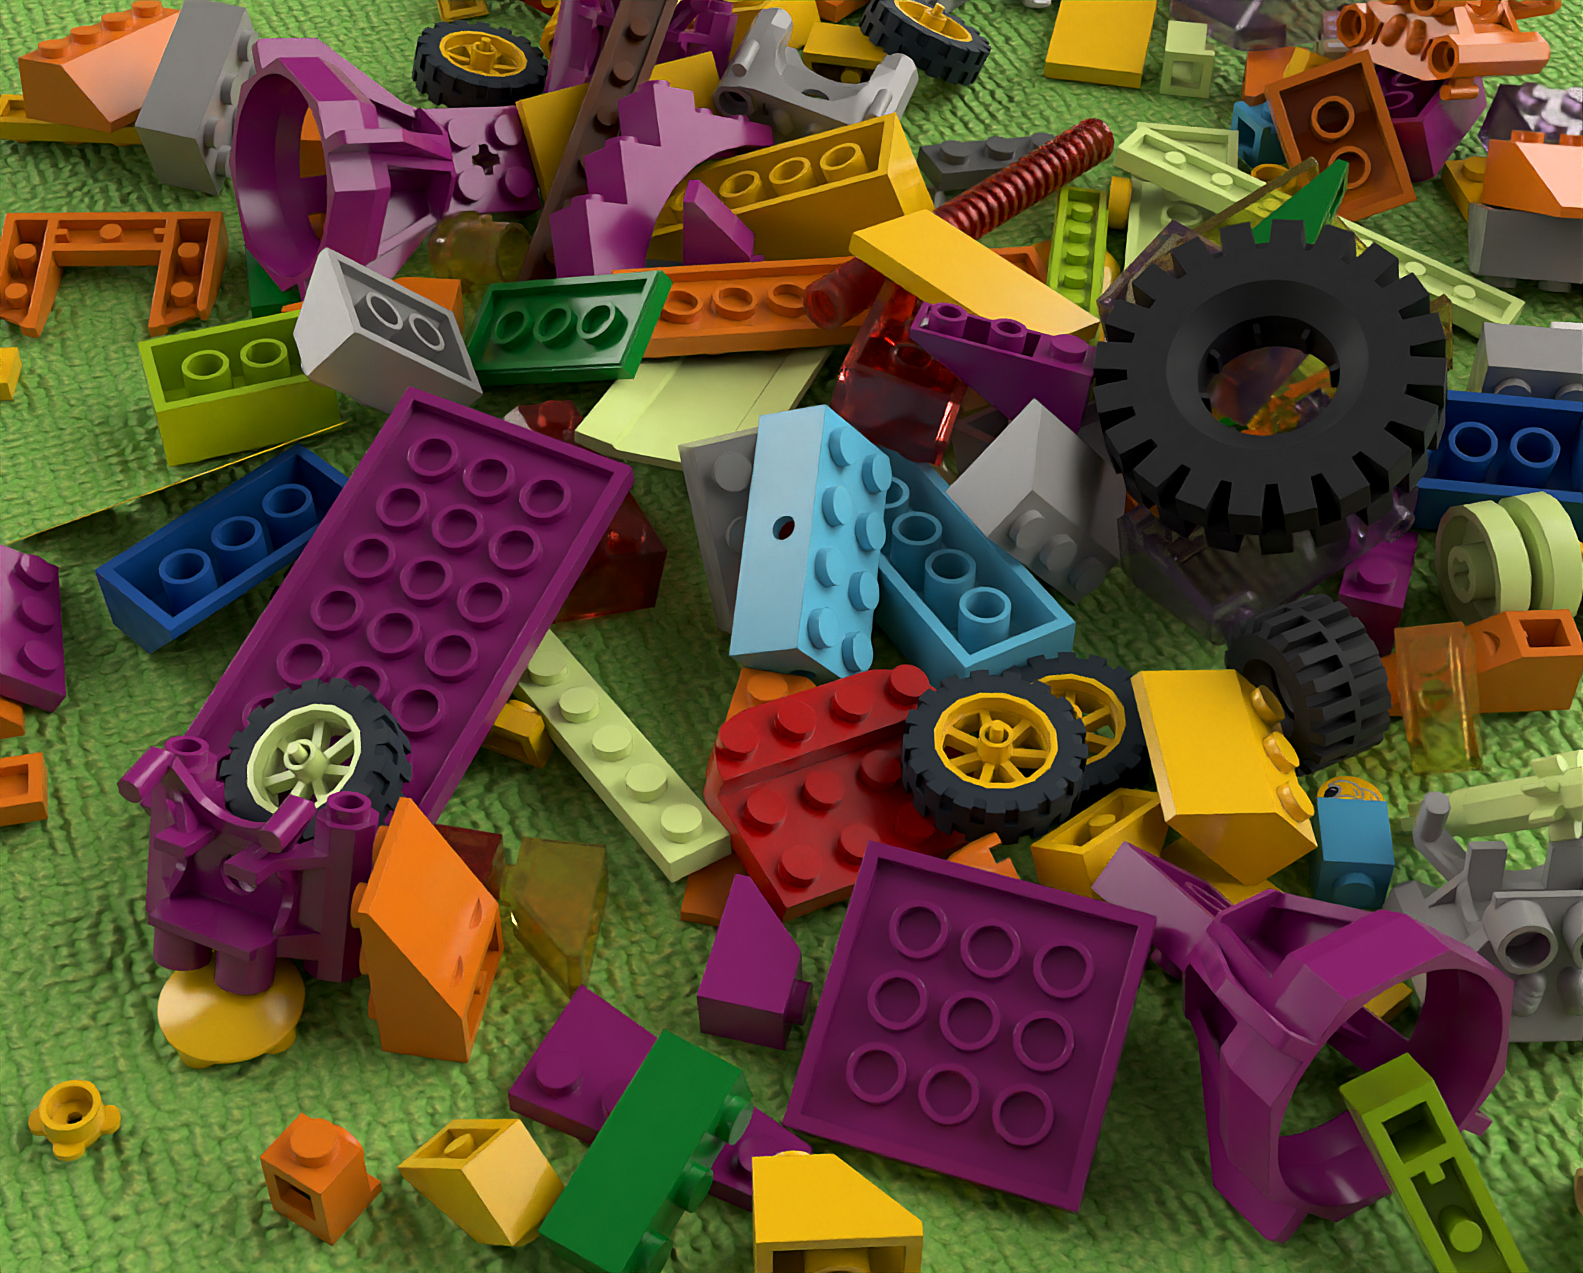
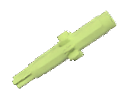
M1583 750L1533 759L1531 765L1536 775L1453 791L1448 795L1451 809L1444 829L1452 837L1459 836L1468 839L1549 826L1548 835L1550 842L1580 839L1583 836ZM1422 800L1407 804L1410 817L1401 818V826L1404 832L1413 830Z

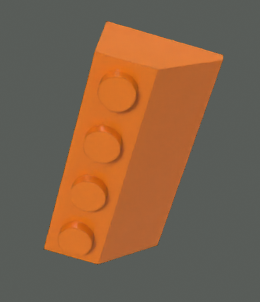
M138 0L131 4L132 8L129 10L101 16V22L97 24L72 28L70 35L67 37L38 43L37 50L18 57L26 118L108 133L115 132L135 122L181 10L162 7V3L158 0Z

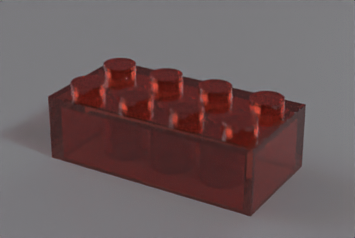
M886 278L841 365L829 407L871 443L896 451L907 460L919 463L928 462L940 467L972 388L909 337L910 328L924 301L889 278Z

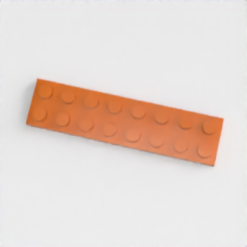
M1034 246L989 248L1046 285L1048 271ZM856 256L611 271V274L663 270L673 281L643 358L662 359L668 356L719 355L727 352L775 351L778 349L800 347L822 348L830 345L881 344L889 341L912 340L909 337L910 328L924 302Z

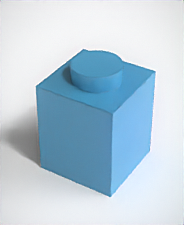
M1317 797L1311 826L1318 847L1308 853L1312 899L1356 909L1382 910L1395 866L1387 801Z

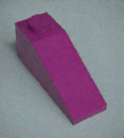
M1358 520L1337 601L1348 607L1353 618L1357 617L1366 629L1367 635L1374 641L1379 651V658H1382L1392 653L1409 585L1419 533L1373 523L1368 527L1362 520Z

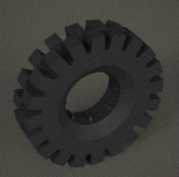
M1272 219L1269 243L1255 244L1249 221L1219 228L1222 251L1211 255L1199 236L1171 250L1174 273L1172 275L1155 263H1152L1131 282L1135 304L1118 298L1104 323L1109 342H1097L1093 371L1097 386L1093 387L1106 450L1115 473L1123 474L1126 491L1145 512L1157 504L1161 525L1188 539L1198 525L1204 527L1208 547L1239 553L1245 534L1259 535L1261 555L1294 553L1293 533L1305 530L1310 531L1317 548L1348 538L1346 517L1355 513L1369 527L1393 510V488L1397 486L1408 493L1413 490L1428 469L1427 449L1437 451L1445 427V405H1447L1446 338L1439 312L1430 314V294L1416 275L1412 272L1399 279L1398 258L1375 242L1362 254L1356 256L1355 232L1325 224L1315 244L1306 243L1304 220ZM1266 347L1294 348L1301 350L1306 355H1313L1329 368L1331 387L1337 388L1332 401L1327 408L1322 407L1319 410L1318 417L1296 430L1267 436L1245 434L1237 431V428L1233 426L1230 428L1225 426L1211 414L1209 393H1205L1209 383L1215 374L1222 372L1224 365L1246 352Z

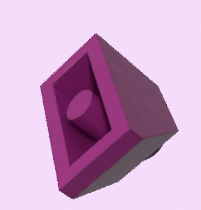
M689 180L683 201V266L764 261V255H754L755 234L700 180Z
M735 874L697 993L700 1033L785 1051L792 1025L804 1026L812 999L813 983L803 981L801 950L750 876Z

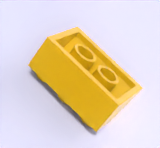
M1235 669L1140 671L1130 678L1164 819L1168 825L1245 886L1258 885L1318 847L1309 820L1314 815V808L1308 795L1299 785L1294 770L1299 766V759L1292 745L1284 737L1280 721L1285 718L1284 710L1278 699L1266 686L1260 685L1256 688Z

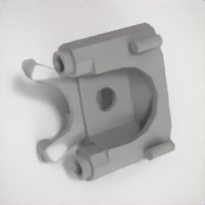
M771 7L762 9L753 19L712 95L716 110L724 116L745 115L749 117L750 122L772 126L775 146L896 112L900 121L919 78L913 60L900 53L886 55L881 63L877 65L869 82L847 84L822 77L803 64L795 48L787 46L793 29L791 16L781 8ZM815 94L822 97L823 99L808 97L805 95Z
M1435 791L1427 793L1423 797L1412 830L1414 846L1448 882L1438 890L1436 887L1419 881L1402 882L1391 890L1388 898L1382 905V909L1407 914L1471 947L1514 981L1508 1042L1583 1041V836L1580 839L1555 843L1549 840L1545 863L1540 866L1518 871L1505 870L1508 848L1504 841L1468 842L1466 853L1448 831L1444 829L1451 809L1448 796ZM1426 973L1410 978L1420 1001L1418 1006L1419 1015L1425 998Z

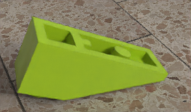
M1408 1052L1337 1087L1376 1165L1436 1273H1530L1433 1078Z

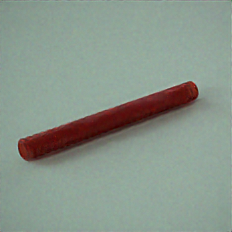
M1086 118L931 212L977 241L1108 159L1114 151L1113 133L1102 120ZM854 257L808 285L803 293V306L807 316L817 327L826 331L835 330L902 287L859 258Z

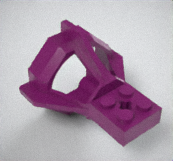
M261 38L252 45L251 50L256 74L241 84L229 156V167L245 247L282 292L299 291L301 302L304 301L318 254L326 247L391 280L436 225L522 220L542 209L533 163L517 106L423 109L419 107L417 109L400 101L318 38ZM308 107H310L321 137L327 174L300 178V139ZM326 212L325 227L320 243L308 215Z
M1123 841L1091 888L1107 903L1157 916V925L1152 944L1156 949L1151 954V958L1170 975L1182 981V1010L1185 1018L1190 1020L1198 1040L1213 1186L1265 1239L1278 1244H1285L1308 1213L1337 1223L1392 1193L1348 1109L1332 1120L1311 1130L1293 1135L1279 1136L1282 1120L1290 1098L1303 1073L1326 1042L1366 1073L1408 1052L1433 1078L1460 1133L1464 1129L1482 1137L1493 1122L1479 1108L1505 1074L1514 981L1471 947L1407 914L1381 909L1369 912L1283 893L1274 889H1267L1234 905L1208 881L1126 841ZM1426 973V991L1422 1010L1409 1040L1364 1006L1392 986L1413 976Z

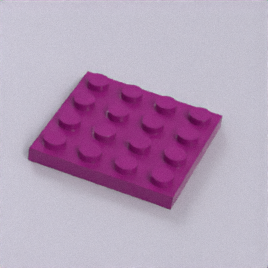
M868 840L782 1126L796 1133L1079 1216L1156 929L1157 916Z

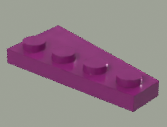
M581 984L509 1090L510 1110L592 1144L654 1045L657 1037ZM754 1106L751 1120L741 1138L734 1145L725 1143L710 1169L713 1170L714 1177L707 1194L752 1213V1157L774 1156L784 1151H802L812 1154V1147Z

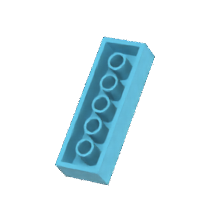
M872 404L841 415L840 417L890 458L892 481L890 488L886 491L883 519L886 538L884 546L880 549L877 575L879 602L874 609L873 619L908 661L926 674L929 685L938 690L942 680L957 675L959 679L970 677V671L989 670V675L1001 676L1003 671L1013 665L1018 669L1026 666L1027 659L1044 654L1045 659L1058 658V652H1072L1076 622L1018 560L987 538L945 492L950 487L949 484L877 406Z

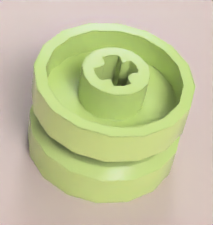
M1541 491L1502 498L1498 504L1489 500L1453 506L1441 518L1436 535L1435 565L1439 588L1446 609L1458 629L1505 611L1569 609L1572 617L1576 616L1583 596V562L1579 540L1571 519L1557 499Z

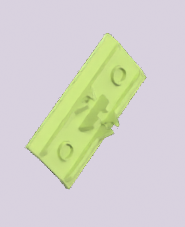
M836 345L822 348L800 347L778 349L775 351L727 352L719 355L668 356L662 359L642 358L634 379L616 380L576 428L575 442L620 463L624 459L683 471L678 445L758 427L760 415L794 410Z

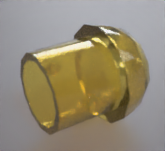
M476 210L454 212L447 215L432 229L428 241V262L436 278L459 279L461 281L462 294L476 293L482 285L489 286V284L516 282L531 240L528 231L519 222L493 221L491 215H480Z

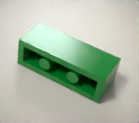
M663 1029L537 1231L552 1253L586 1273H660L672 1250L673 1241L669 1238L685 1211L693 1213L701 1205L713 1181L714 1172L710 1169L725 1143L734 1145L741 1138L751 1120L754 1104L750 1101L753 1095L743 1070Z

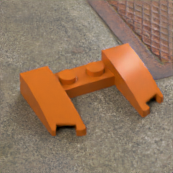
M222 211L6 213L0 238V319L19 325L23 335L40 338L53 307L64 266H158L148 323L151 337L168 333L167 328L198 317L202 321L209 319L219 293L229 247V238Z

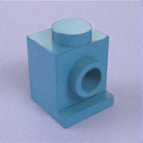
M1244 101L1234 103L1230 130L1239 131L1238 156L1252 169L1261 164L1280 165L1287 163L1267 101L1251 107Z

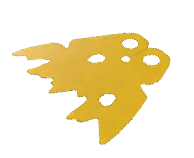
M287 442V443L281 444V445H279V446L270 448V449H268V450L259 452V453H257V454H254V455L245 457V458H243V459L234 461V462H232V463L223 465V466H221V467H218V468L209 470V471H207V472L198 474V475H196V476L187 478V479H185V480H182V481L173 483V484H171V485L162 487V488H160V489L151 491V492H149V493H146V494L137 496V497H135V498L126 500V501H124V502L115 504V505H113V506H110V507L101 509V510H99V511H102V510H105V509L114 507V506H116V505H119V504L125 503V502H127V501H130V500L139 498V497H141V496L150 494V493H152V492L161 490V489H163V488H166V487H169V486L178 484V483H180V482H183V481L192 479V478H194V477L203 475V474H205V473L214 471V470H216V469L225 467V466H227V465L236 463V462H238V461H241V460L247 459V458H249V457L258 455V454H260V453L269 451V450H271V449L280 447V446L285 445V444H288V443H290V442Z

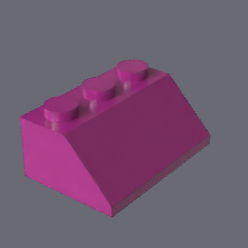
M1376 65L1375 71L1411 183L1423 182L1434 178L1487 107L1483 79L1475 78L1473 82L1479 88L1477 98L1444 101L1440 98V89L1443 85H1448L1449 80L1423 81L1384 66Z

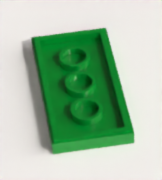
M663 270L489 284L464 341L480 386L634 379L673 281Z

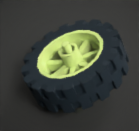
M319 678L303 681L302 688L292 691L287 687L272 696L274 702L265 709L259 705L246 718L250 724L243 733L236 731L228 745L232 750L230 759L223 760L220 768V778L225 782V808L231 812L230 814L252 822H267L279 807L278 793L293 789L290 794L310 800L314 794L317 798V802L314 803L317 812L326 806L327 797L333 793L341 791L361 793L371 800V807L379 812L378 828L381 825L387 826L383 820L390 811H395L399 798L405 797L401 789L403 783H410L412 775V765L406 759V755L412 753L411 745L408 738L401 731L402 727L399 722L368 689L361 685H358L355 689L348 680L342 678H332L330 684H324ZM332 736H344L329 748ZM354 754L350 766L340 765ZM317 812L297 844L314 839Z

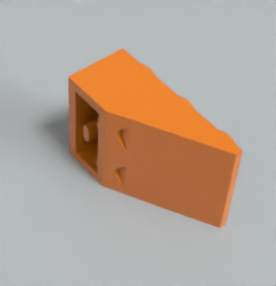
M400 797L390 825H381L377 830L373 844V870L368 883L360 882L357 885L351 904V925L353 928L360 929L362 937L359 959L360 972L362 975L369 976L371 986L368 1000V1016L370 1020L377 1021L382 1051L468 1063L504 950L499 904L413 800Z

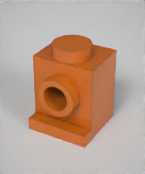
M302 1112L260 1156L273 1210L331 1246L337 1242L382 1191V1185L380 1180L367 1173L364 1149L350 1132L338 1125L332 1124L328 1120L322 1118L312 1119ZM305 1194L310 1195L311 1200H309V1199H307L306 1197H304V1195H305Z

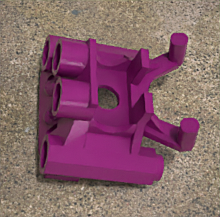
M561 0L544 94L590 82L620 0ZM680 0L674 10L655 65L712 51L719 80H721L728 66L738 15L731 13L733 3L725 0ZM695 19L693 29H686Z
M177 736L168 739L162 749L150 746L120 778L117 786L120 795L132 803H139L152 789L145 910L149 913L148 925L154 927L153 959L164 968L175 971L197 970L210 963L213 949H215L214 980L216 984L225 991L242 995L260 993L273 985L276 957L303 959V969L317 980L342 983L361 976L359 967L362 946L361 931L359 928L352 927L350 913L357 885L360 882L368 883L373 870L372 851L378 830L379 812L371 807V800L357 792H336L327 797L326 806L317 812L314 802L290 794L267 822H252L240 819L225 811L224 783L216 781L218 757L209 751V744L205 740L193 736ZM317 812L314 839L297 844Z

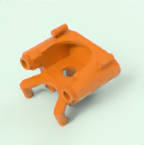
M1370 0L1367 3L1343 6L1336 19L1337 38L1351 50L1347 51L1345 56L1369 49L1373 65H1381L1423 81L1449 80V84L1443 85L1440 89V98L1442 100H1470L1477 98L1479 94L1478 86L1473 84L1475 78L1529 76L1541 72L1550 59V46L1538 32H1520L1516 20L1554 14L1561 8L1562 0Z

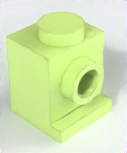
M1168 20L1159 94L1199 98L1209 97L1215 44L1206 43L1207 24Z

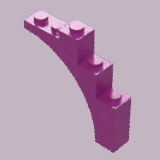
M651 80L639 84L638 91L617 100L622 136L606 140L604 148L584 156L588 194L572 198L571 206L549 215L557 278L611 274L612 270L645 268L646 253L657 217L673 188L694 166L701 162L709 160L720 161L774 146L772 126L750 122L749 117L745 115L721 117L712 115L710 109L695 108L693 91L670 87V83L665 80Z

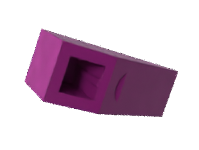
M923 302L910 328L909 337L1011 421L1035 398L1078 435L1095 378L1093 371L1096 353L1095 346L1087 345L1083 339L1074 335L1058 334L1053 336L1033 331L1013 319L999 318L991 320L972 315L955 304H930Z

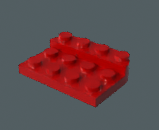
M903 664L895 667L893 670L876 669L864 671L748 708L737 713L721 725L706 767V784L703 789L704 799L710 812L730 833V845L781 923L850 898L868 840L947 860L950 855L971 843L965 841L966 834L954 830L949 835L935 827V819L930 815L923 817L913 806V793L906 794L903 787L901 755L907 715L911 709L917 711L918 698L930 688L934 692L936 691L934 687L929 685L928 677L921 669L913 665ZM946 746L943 750L948 759L966 755L964 752L950 746ZM974 772L966 774L967 776L974 778Z

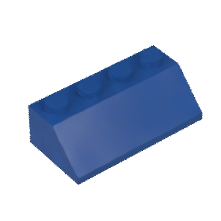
M299 442L95 569L113 624L149 654L166 645L296 560L349 478Z

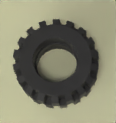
M1310 594L1241 620L1234 625L1235 631L1230 632L1227 638L1228 650L1225 651L1224 656L1226 669H1235L1256 688L1260 685L1266 686L1280 702L1285 714V718L1280 721L1284 737L1292 745L1299 759V766L1294 769L1296 777L1312 774L1368 751L1381 743L1384 739L1383 732L1389 729L1391 721L1388 709L1392 708L1391 694L1387 687L1388 677L1385 667L1379 658V651L1374 641L1369 638L1360 620L1357 617L1353 618L1348 607L1340 601L1333 602L1328 595L1318 594L1314 596V594Z

